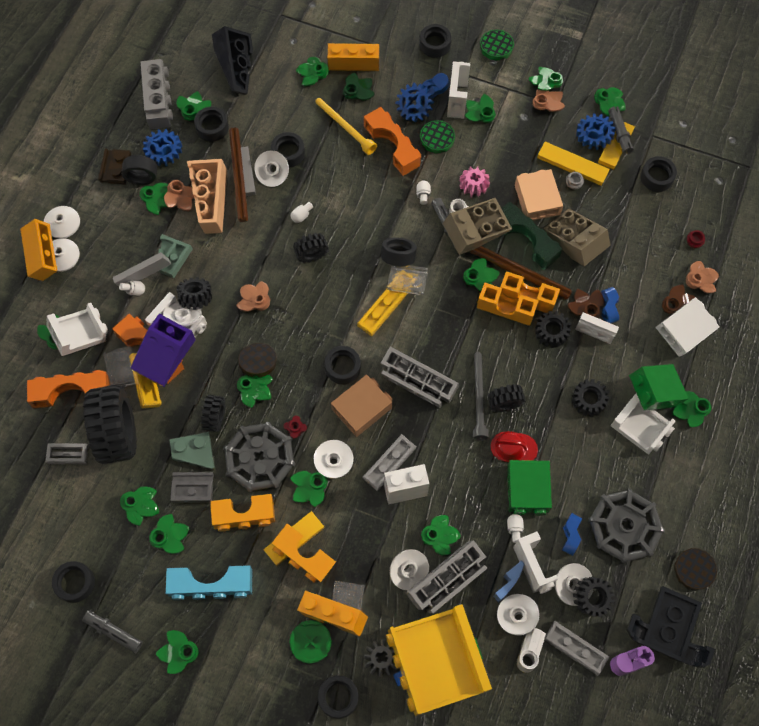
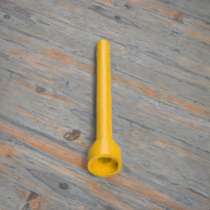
M321 98L316 99V104L361 144L362 150L367 155H371L376 150L377 144L373 140L365 139Z

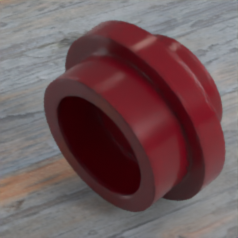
M694 230L687 235L686 241L689 246L700 248L705 243V235L699 230Z

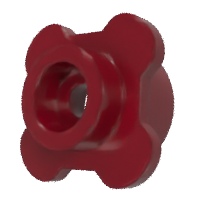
M294 416L290 422L284 423V429L288 430L290 437L293 439L307 430L306 424L300 421L299 416Z

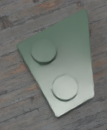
M162 234L160 236L162 243L159 253L161 252L169 258L171 265L158 272L175 278L193 248L189 244Z
M209 432L170 439L171 454L174 461L186 462L193 466L215 470Z

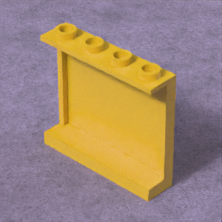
M462 604L455 606L451 610L388 629L386 639L389 647L394 649L393 661L395 667L400 668L402 674L400 683L403 690H407L409 696L407 705L410 712L414 711L415 716L492 689Z

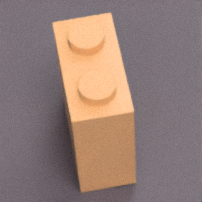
M551 169L539 170L529 174L523 173L516 177L515 189L526 222L561 215L563 203Z

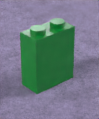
M674 364L642 366L629 375L644 411L676 407L689 399Z
M510 460L507 465L509 512L519 515H525L526 512H534V515L538 516L549 513L552 509L550 461Z

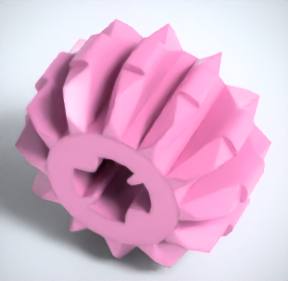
M470 166L469 170H464L459 179L460 189H464V195L470 193L471 197L474 194L478 197L481 193L485 194L490 184L489 174H485V169L480 171L478 166L476 169Z

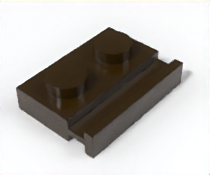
M104 150L98 177L100 183L126 184V180L122 177V164L125 158L132 155L130 150Z

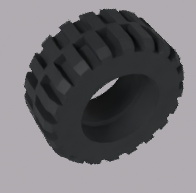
M118 384L90 389L84 396L83 414L86 435L93 457L101 464L131 460L136 454L137 437L133 410L126 390Z

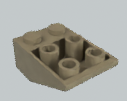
M496 198L452 212L443 222L459 255L474 250L512 230Z
M567 209L543 228V231L572 260L583 266H586L611 246L608 229L571 209Z

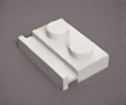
M583 312L575 330L611 344L619 327Z

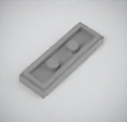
M248 146L241 147L246 196L256 195Z
M160 252L114 276L113 281L117 286L120 283H127L131 280L140 281L171 265L169 258Z
M401 434L367 471L363 479L378 491L384 485V473L397 470L414 452L417 446Z
M556 621L552 623L545 635L544 640L597 676L601 673L609 659V656Z

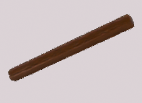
M235 127L229 129L237 214L239 222H247L248 212L238 128Z
M480 246L470 251L472 254L485 258L487 261L513 274L522 276L524 279L540 287L544 283L559 288L558 296L564 299H568L571 295V289L487 248Z

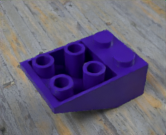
M159 313L147 330L131 365V370L164 387L196 340L192 330Z

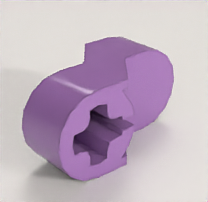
M646 646L621 653L611 659V670L616 675L623 676L643 669L654 662V653Z

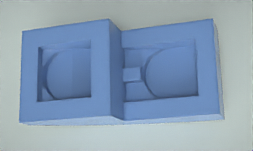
M522 560L504 575L508 583L493 596L498 603L510 592L520 577L524 566Z

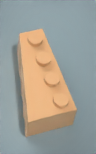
M222 159L187 161L198 223L205 234L222 233L227 182L225 164Z

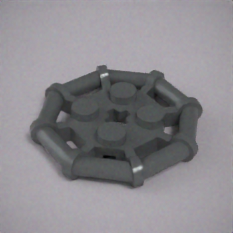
M271 422L240 426L239 431L223 448L227 470L226 476L246 488L247 492L273 487L278 488L280 482L291 468L295 467L291 445L292 438L272 426ZM264 431L262 437L255 436L253 438H250V436L248 435L250 433ZM269 433L279 439L280 442L275 444L269 440ZM245 437L247 440L240 450L235 449L236 445ZM284 447L285 460L279 458V449ZM263 453L264 459L255 461V454ZM233 454L239 455L240 465L235 468ZM278 465H282L283 467L274 477L272 473ZM243 470L251 476L250 480L245 479L239 472ZM259 476H268L270 479L266 481L255 482L256 478H259Z
M629 488L626 491L600 496L597 507L588 519L597 542L596 547L621 560V563L647 556L649 558L652 557L662 534L665 533V528L662 527L655 507L656 503L650 502ZM622 499L626 500V504L622 506H615L612 503ZM631 501L638 503L639 505L645 507V509H639L638 507L632 505ZM608 506L611 510L606 519L600 518L605 507ZM648 511H649V514H650V517H651L653 526H650L649 523L646 521V515H645V514H646ZM630 521L632 529H624L622 522ZM599 524H604L608 534L606 539L603 538ZM647 532H653L651 539L646 544L644 538ZM613 540L623 546L622 552L607 543ZM639 544L642 548L641 550L628 553V546Z

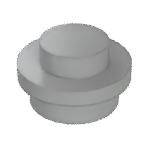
M572 172L566 177V185L571 189H579L584 183L583 176L579 172Z

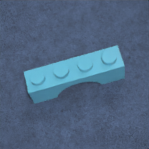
M229 566L226 574L219 581L210 584L196 581L188 568H167L166 594L172 597V600H184V596H192V599H205V596L224 599L226 595H234L235 598H246L247 594H252L251 566Z

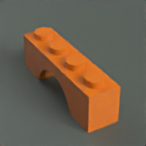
M379 107L364 116V127L373 139L385 138L395 144L397 149L393 154V164L402 176L420 167L421 153L411 145L410 139L403 135L401 128L392 121L387 111L385 112L382 107Z
M130 314L112 328L116 336L129 348L141 345L147 333V329L143 327L144 323L137 316L134 318ZM182 361L180 362V364L168 380L167 384H169L181 371L184 370Z
M101 370L87 374L77 372L69 376L54 375L51 378L35 377L33 380H27V402L32 408L51 407L57 397L65 391L80 390L86 393L90 389L110 386V377L106 371Z

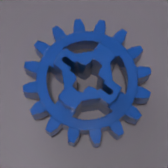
M413 83L412 87L407 84L406 90L400 89L402 95H397L400 99L395 102V104L400 106L397 108V111L402 112L400 116L406 117L407 121H410L411 118L414 122H417V118L422 121L423 115L428 117L427 111L433 110L430 107V104L434 103L430 99L433 95L428 93L429 89L427 87L423 89L424 86L422 84H419L418 87L416 83Z
M594 113L591 118L589 115H586V120L581 119L580 124L577 125L576 136H578V141H583L582 146L589 145V149L595 146L596 150H598L599 146L605 148L606 143L611 144V139H614L615 127L613 126V121L608 122L609 117L602 118V114L596 117Z
M158 129L157 134L151 132L152 137L146 136L147 142H143L144 154L146 157L157 162L158 166L161 163L167 166L169 161L172 164L174 163V158L179 159L178 154L182 153V144L179 136H175L173 131L168 133L167 129L164 132Z

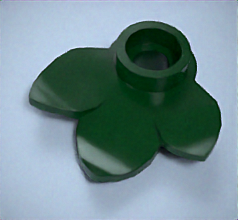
M356 73L350 74L346 78V85L343 88L344 97L351 100L356 98L360 100L371 99L375 95L370 90L372 78L359 79Z

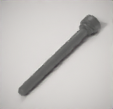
M476 352L474 354L476 426L473 429V439L486 440L489 438V433L484 425L482 354Z

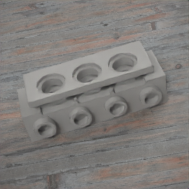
M161 59L140 61L144 111L149 129L171 127L170 120H173V115L169 105H172L171 97L167 92L170 91L169 80L166 81V77H169L168 67H164L163 60Z
M389 347L381 361L382 367L387 369V371L383 370L381 373L383 378L439 408L442 406L441 399L450 403L459 387L458 382L392 347ZM394 371V372H396V373H398V374L404 376L405 379H403V378H401L400 376H398V375H396V374H394V373H391V372ZM411 380V381L417 383L418 385L422 386V388L420 389V388H419L418 386H416L415 384L410 383V382H407V381ZM428 389L429 391L439 395V397L437 398L435 395L424 390Z
M474 540L468 541L405 593L418 610H423L428 606L426 611L434 613L487 569L485 565L480 566L479 564L486 556ZM474 565V567L470 570L468 574L462 575L465 571H467L471 566ZM458 578V580L455 582V585H453L451 588H446L448 585H450L454 580ZM441 591H443V593L439 595L438 599H436L435 601L433 600L432 602L430 601Z

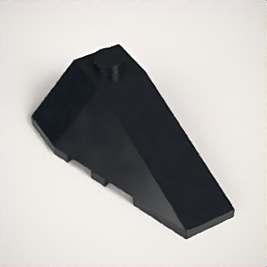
M224 26L212 34L214 51L231 91L246 95L248 94L249 86L248 69L251 67L250 55L253 53L251 34Z

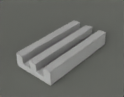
M48 443L45 462L47 464H87L86 457H88L87 449H89V445ZM52 449H82V452H52ZM51 457H81V458H51Z

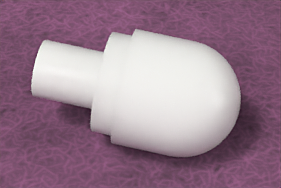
M420 181L416 187V194L422 205L427 204V199L431 195V186L427 181Z
M308 202L304 206H297L291 212L292 221L295 223L304 221L308 217V211L313 208V205Z
M131 280L127 283H120L119 289L126 291L129 295L140 296L145 292V285L140 281Z
M512 514L508 517L507 526L509 534H512L513 542L516 543L521 538L520 534L523 533L524 522L519 514Z

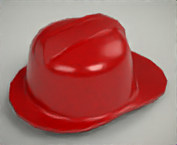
M512 431L501 432L491 442L493 455L498 460L509 462L510 460L533 461L538 453L535 440L522 433Z

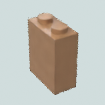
M367 374L331 402L333 412L356 437L392 409L391 396L387 392L383 393L379 388L378 382Z

